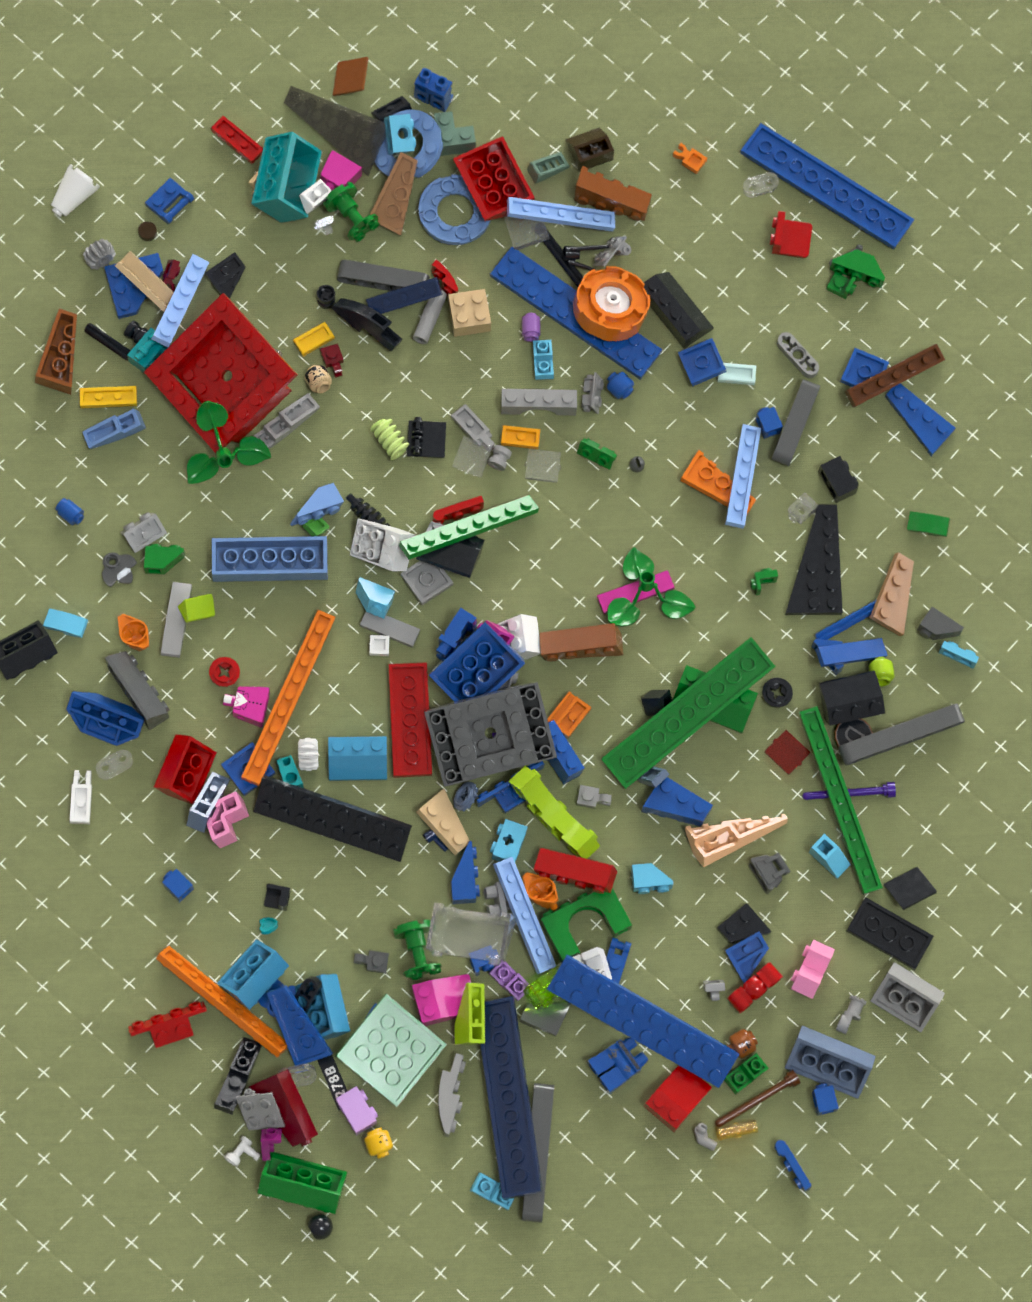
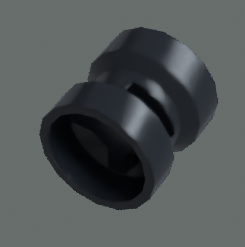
M322 285L317 290V303L323 309L331 308L336 300L335 290L330 285Z
M133 320L125 329L124 336L128 339H133L134 343L137 344L148 329L140 327V324Z

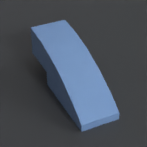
M132 409L118 417L114 415L84 430L82 433L88 448L92 449L126 438L145 429L146 426L140 412Z

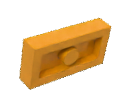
M503 425L501 445L538 449L540 429Z

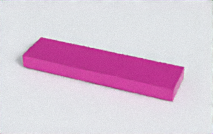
M668 570L655 575L654 583L658 584L657 587L661 594L675 588ZM639 581L597 595V600L603 614L608 613L609 604L616 598H626L632 603L638 591ZM653 588L648 592L641 591L637 602L657 596L655 589Z

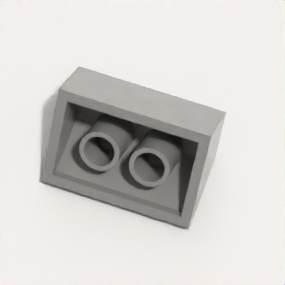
M894 962L872 997L871 1002L919 1032H922L945 993Z

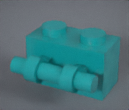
M153 328L146 332L127 355L129 363L143 373L168 348L152 340L155 332Z

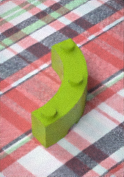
M524 766L508 781L521 799L523 798L529 803L527 805L528 809L558 841L562 839L567 844L568 850L575 856L588 859L600 847L596 840L598 836L591 829L587 830L566 811L567 807L560 800L557 801L540 780L541 775L535 769L531 770Z

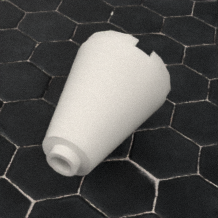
M72 164L68 166L51 203L52 211L59 217L62 215L67 216L100 187L98 184L94 186L92 183L94 180L77 167L73 170Z

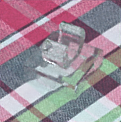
M329 215L315 221L313 224L316 230L322 228L324 235L327 236L333 233L330 224L335 222L333 215Z

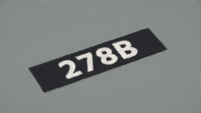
M333 1055L317 1061L338 1111H340L341 1109L336 1102V1098L346 1093L347 1088Z

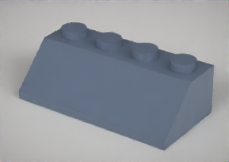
M802 1026L785 1069L794 1070L795 1073L821 1084L833 1085L834 1089L859 1099L876 1056Z

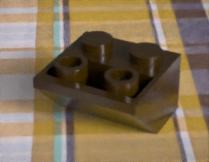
M600 127L566 139L579 172L582 166L589 169L613 160V146L608 135Z

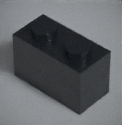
M841 456L820 465L818 471L836 503L856 494L859 486L855 476L852 477L849 472L848 463L845 460L843 461Z

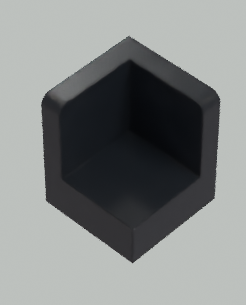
M670 689L650 690L641 698L645 714L647 716H654L673 699Z
M267 884L264 906L287 911L291 893L290 888Z

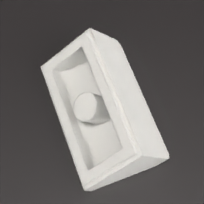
M321 179L299 195L307 215L325 202L327 195L332 191Z

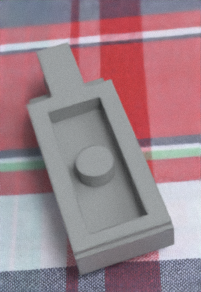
M466 404L451 415L454 422L479 447L483 445L488 452L494 448L495 443L490 439L492 437L490 430Z

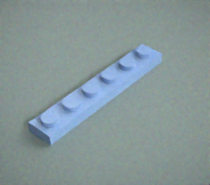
M509 197L507 200V217L611 232L615 229V212Z
M192 254L153 334L152 340L169 347L209 264L208 261Z
M742 425L725 525L744 529L761 428Z
M513 857L493 864L536 973L540 974L557 967Z

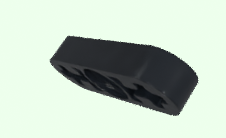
M310 976L305 979L294 996L297 1001L300 996L306 999L307 1005L301 1006L306 1014L322 989L321 980L316 976ZM312 982V983L314 984V985H313V988H314V989L311 990V991L308 993V992H306V991L309 990V988H310V986H311L310 983Z

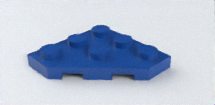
M159 253L139 257L159 278L161 277L163 268ZM116 264L104 266L118 319L137 315L144 300L148 297L115 267Z

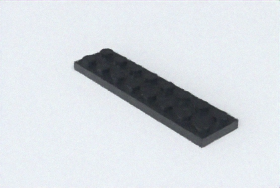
M266 775L262 779L253 811L399 862L403 858L412 828L410 824Z

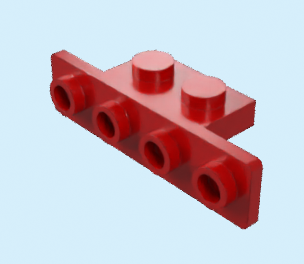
M192 1002L188 1007L182 1009L175 1008L170 1013L164 1015H154L150 1020L144 1022L136 1021L128 1029L131 1037L150 1031L155 1047L158 1048L193 1036L188 1017L206 1012L207 1009L204 1002Z

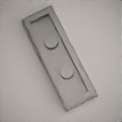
M365 612L360 623L362 628L383 636H389V639L413 648L420 633L419 628L387 615L383 619Z

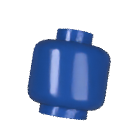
M613 372L607 378L609 381L607 390L616 399L622 398L624 400L634 391V382L625 372H619L618 374Z

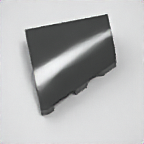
M528 1003L520 1018V1023L536 1030L540 1029L556 1037L571 1003Z

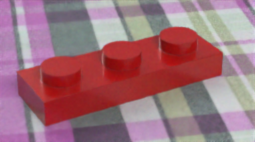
M224 115L211 127V131L251 164L262 155L263 148Z

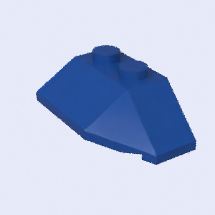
M73 691L66 709L82 733L116 746L138 738L145 720L133 707L97 693Z

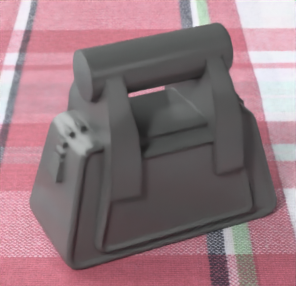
M779 852L771 857L763 855L752 858L748 863V866L766 894L777 888L782 882V876H786L791 872ZM773 862L777 863V865L780 868V871L777 870Z

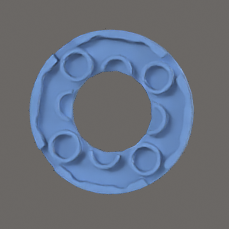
M419 110L400 111L393 115L410 114L414 122L413 129L418 130L423 137L422 149L414 157V159L418 160L415 177L419 178L434 167L441 155L443 148L442 131L437 122L425 112ZM383 122L374 136L372 155L377 167L389 177L397 159L392 155H388L385 124Z
M453 174L449 177L438 178L431 182L421 195L419 201L420 222L425 231L441 243L449 245L470 243L478 239L487 230L491 220L484 221L461 175ZM458 194L466 197L471 202L474 213L466 224L453 227L445 224L440 219L437 208L443 198Z

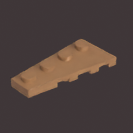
M400 152L370 215L376 214L379 217L378 222L380 225L399 235H402L418 160L403 152Z

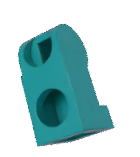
M289 755L276 760L282 781L304 788L292 756Z

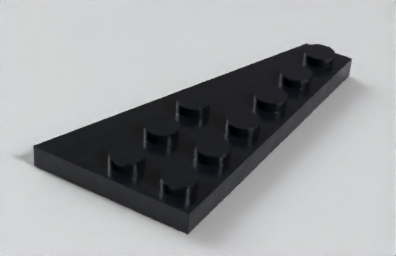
M837 504L818 505L785 615H842L843 613Z

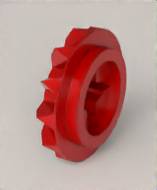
M220 657L211 664L209 675L212 682L219 687H228L235 684L238 680L240 668L234 659ZM220 667H221L222 669H224V670L230 669V670L228 671L229 678H228V676L226 677L225 675L220 676V675H221Z

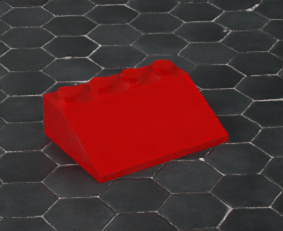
M503 136L453 158L484 221L506 217L507 200L509 197L535 201V197Z

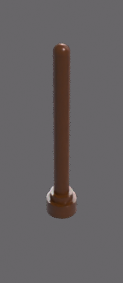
M794 1070L789 1071L783 1077L784 1080L715 1121L716 1127L725 1125L784 1088L799 1085L801 1082Z

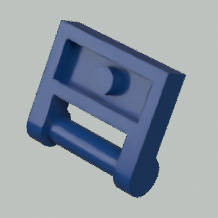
M169 178L145 202V206L165 223L170 224L173 221L172 218L195 198L172 178ZM180 196L183 197L168 213L164 212Z

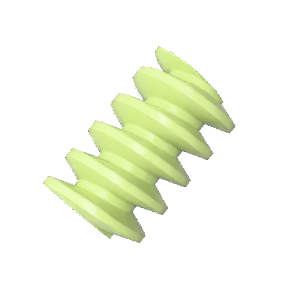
M381 419L374 423L370 430L374 432V436L378 438V442L382 444L383 449L387 450L386 453L391 456L390 459L395 460L403 455L409 443L402 444L405 437L398 438L401 432H394L397 426H390L393 422L392 419Z

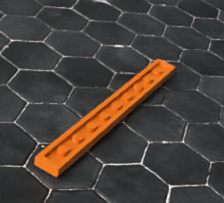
M321 610L317 611L241 776L242 780L260 786L333 626L335 616Z

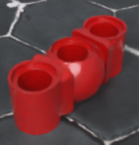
M771 962L767 963L756 973L757 975L752 976L742 987L740 986L728 996L727 1000L739 1014L754 1003L753 1000L760 998L768 989L783 978Z

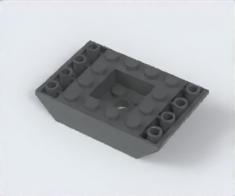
M538 682L501 689L424 711L444 787L557 757ZM489 727L496 730V735L493 738H488L485 735V730Z

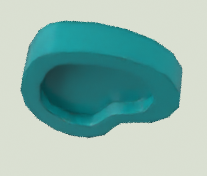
M265 917L259 921L261 934H270L278 928V922L274 918Z

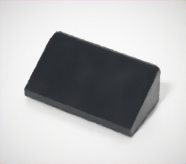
M401 96L372 111L371 114L380 127L385 117L400 111L412 110V107Z

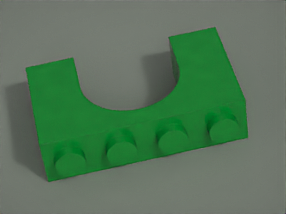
M613 888L611 893L604 892V894L593 892L589 895L584 893L577 897V901L570 903V901L560 906L559 910L555 912L550 910L542 915L543 918H541L540 924L561 963L566 955L574 957L580 953L569 930V921L580 911L590 910L601 915L614 938L631 930L632 923Z

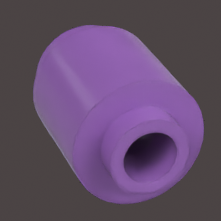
M527 313L522 317V336L525 341L533 342L539 340L541 335L540 317L535 313Z

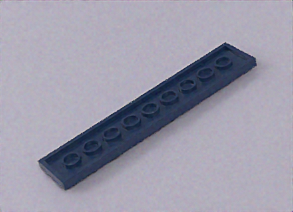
M510 996L486 1001L485 1044H480L502 1198L506 1200L543 1192L515 998Z

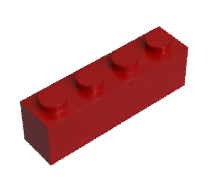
M540 848L533 869L541 877L555 879L556 882L563 885L571 883L579 889L591 888L594 892L604 894V892L611 893L617 870L613 865Z

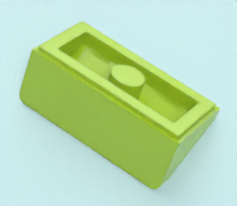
M212 594L185 599L178 606L186 623L215 616Z

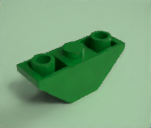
M857 249L834 258L830 266V270H833L834 273L844 274L851 279L855 277V281L866 282L871 287L882 288L885 276L875 257Z

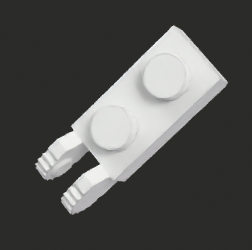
M79 770L74 771V781L71 790L70 824H90L91 771H86V784H79Z

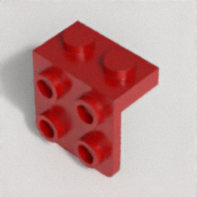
M778 211L777 217H773L772 228H775V232L771 234L770 245H773L772 253L807 258L810 250L812 224L785 220L786 212Z

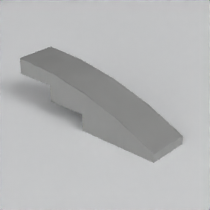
M307 393L279 412L278 417L264 425L263 430L254 436L261 439L270 449L304 423L320 406Z
M173 582L161 648L162 656L180 658L186 621L178 606L185 599L190 598L192 584Z

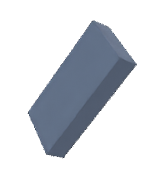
M653 766L638 781L656 788L669 773L666 769Z

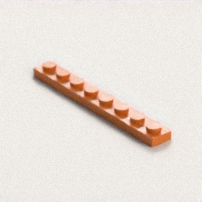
M168 946L158 954L156 959L164 967L183 980L271 1054L278 1058L288 1049L285 1039L172 947Z

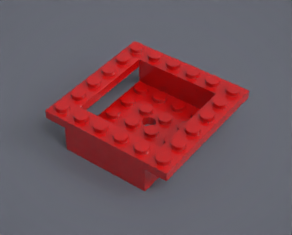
M224 293L144 371L215 453L219 446L214 429L203 431L198 426L196 414L200 405L173 374L183 381L201 403L211 401L222 405L226 409L228 420L222 427H217L221 444L224 448L231 441L240 443V440L246 437L292 391L287 385L298 375ZM227 371L232 373V378L229 381L224 379V374Z

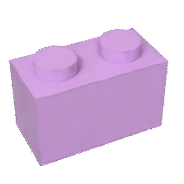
M357 1086L336 1098L338 1106L356 1136L377 1124L376 1118L378 1117L373 1106L369 1108L366 1101L368 1098L363 1089L359 1091Z

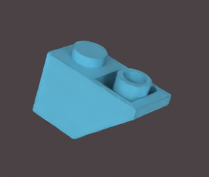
M825 834L809 851L837 879L851 865L841 849Z
M652 863L632 865L633 892L648 894L651 890H657V892L663 893L672 889L673 880Z

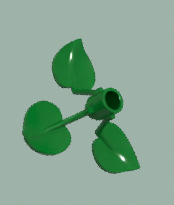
M205 401L200 405L196 414L197 424L203 431L214 429L219 449L216 452V458H209L204 453L195 454L190 457L187 462V481L189 484L211 479L217 474L219 466L222 468L230 467L236 453L239 462L247 466L255 465L271 458L267 445L255 436L242 438L240 440V447H236L231 454L228 448L222 447L217 427H222L228 420L226 409L222 405L211 401Z
M633 547L625 557L623 573L629 580L639 579L638 591L632 603L628 599L621 597L614 599L609 604L608 622L610 624L615 623L616 626L620 627L635 623L640 616V610L634 605L641 591L648 592L653 588L660 601L663 602L661 610L668 618H682L694 611L696 606L687 595L677 590L667 591L663 598L657 587L658 584L654 583L653 561Z

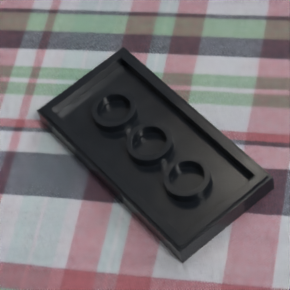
M866 897L846 931L913 970L917 968L934 937Z

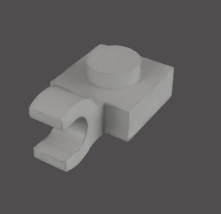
M580 785L577 805L596 809L597 803L610 806L612 795L599 794V788Z

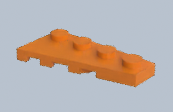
M698 450L680 481L728 507L732 487L730 476L720 471L712 460L709 461L703 456L704 453ZM751 495L749 498L747 515L756 501V499Z

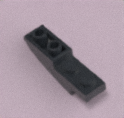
M341 298L331 307L351 327L358 332L365 329L391 352L403 340L389 328L392 324L389 319L362 303Z
M246 1037L243 1038L214 1104L215 1109L233 1115L238 1104L236 1096L243 1095L262 1045L259 1042Z

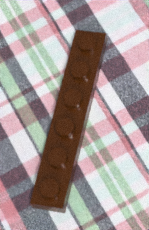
M936 343L846 390L845 394L854 408L943 362L945 358Z

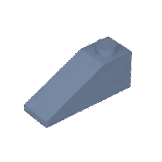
M214 772L211 773L189 811L186 826L203 833L206 831L207 822L214 814L218 799L223 797L230 782L229 778Z

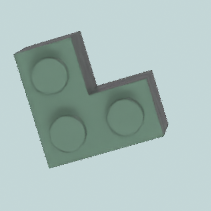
M452 111L434 114V120L442 131L443 148L440 156L466 153L476 148L473 126L455 128Z

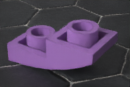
M501 959L488 973L517 1001L532 988L504 959Z

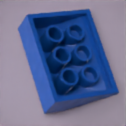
M484 622L429 676L455 702L497 691L525 664V661L499 634Z

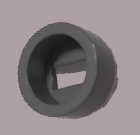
M635 456L630 460L629 467L633 472L638 473L644 469L645 462L642 457ZM635 460H638L640 467H637Z

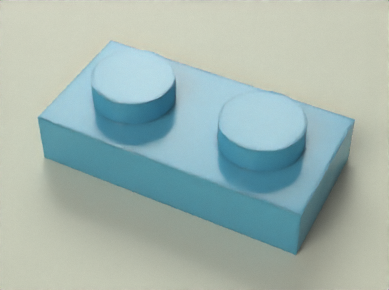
M944 641L939 650L940 654L972 669L979 659L975 652L968 649L963 650L951 641Z

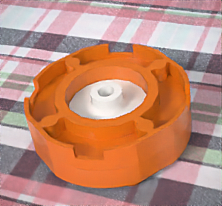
M606 266L602 270L595 271L593 269L583 277L573 300V312L577 322L587 333L605 341H622L639 332L650 307V295H647L644 288L645 284L637 275L620 267Z

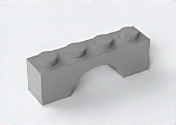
M502 389L501 414L520 415L529 410H548L556 415L576 416L577 390Z

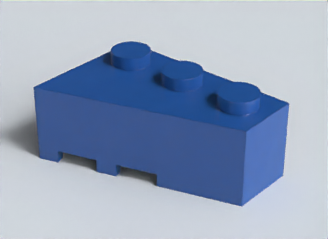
M666 777L654 788L643 805L641 812L659 815V817L663 818L668 817L701 827L713 805Z

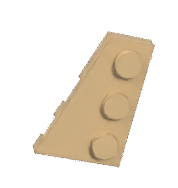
M442 789L416 813L454 855H457L468 845L470 840L445 789Z

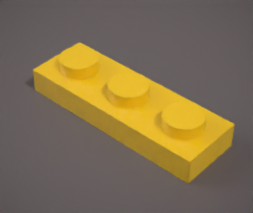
M136 386L80 388V408L137 406Z

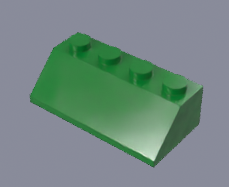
M686 665L673 700L705 675L706 672ZM748 689L710 721L743 733L758 693Z
M271 1152V1158L266 1161L262 1171L257 1194L321 1210L325 1213L336 1214L347 1171Z

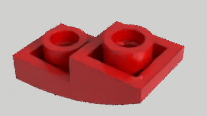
M436 259L432 264V274L438 280L442 279V291L447 296L448 294L458 293V287L454 278L446 267Z

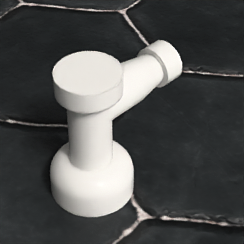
M245 1136L241 1137V1142L234 1152H229L224 1157L235 1167L240 1164L239 1157L243 1152L253 1157L255 1161L261 1156L260 1153H257L250 1147L252 1142Z

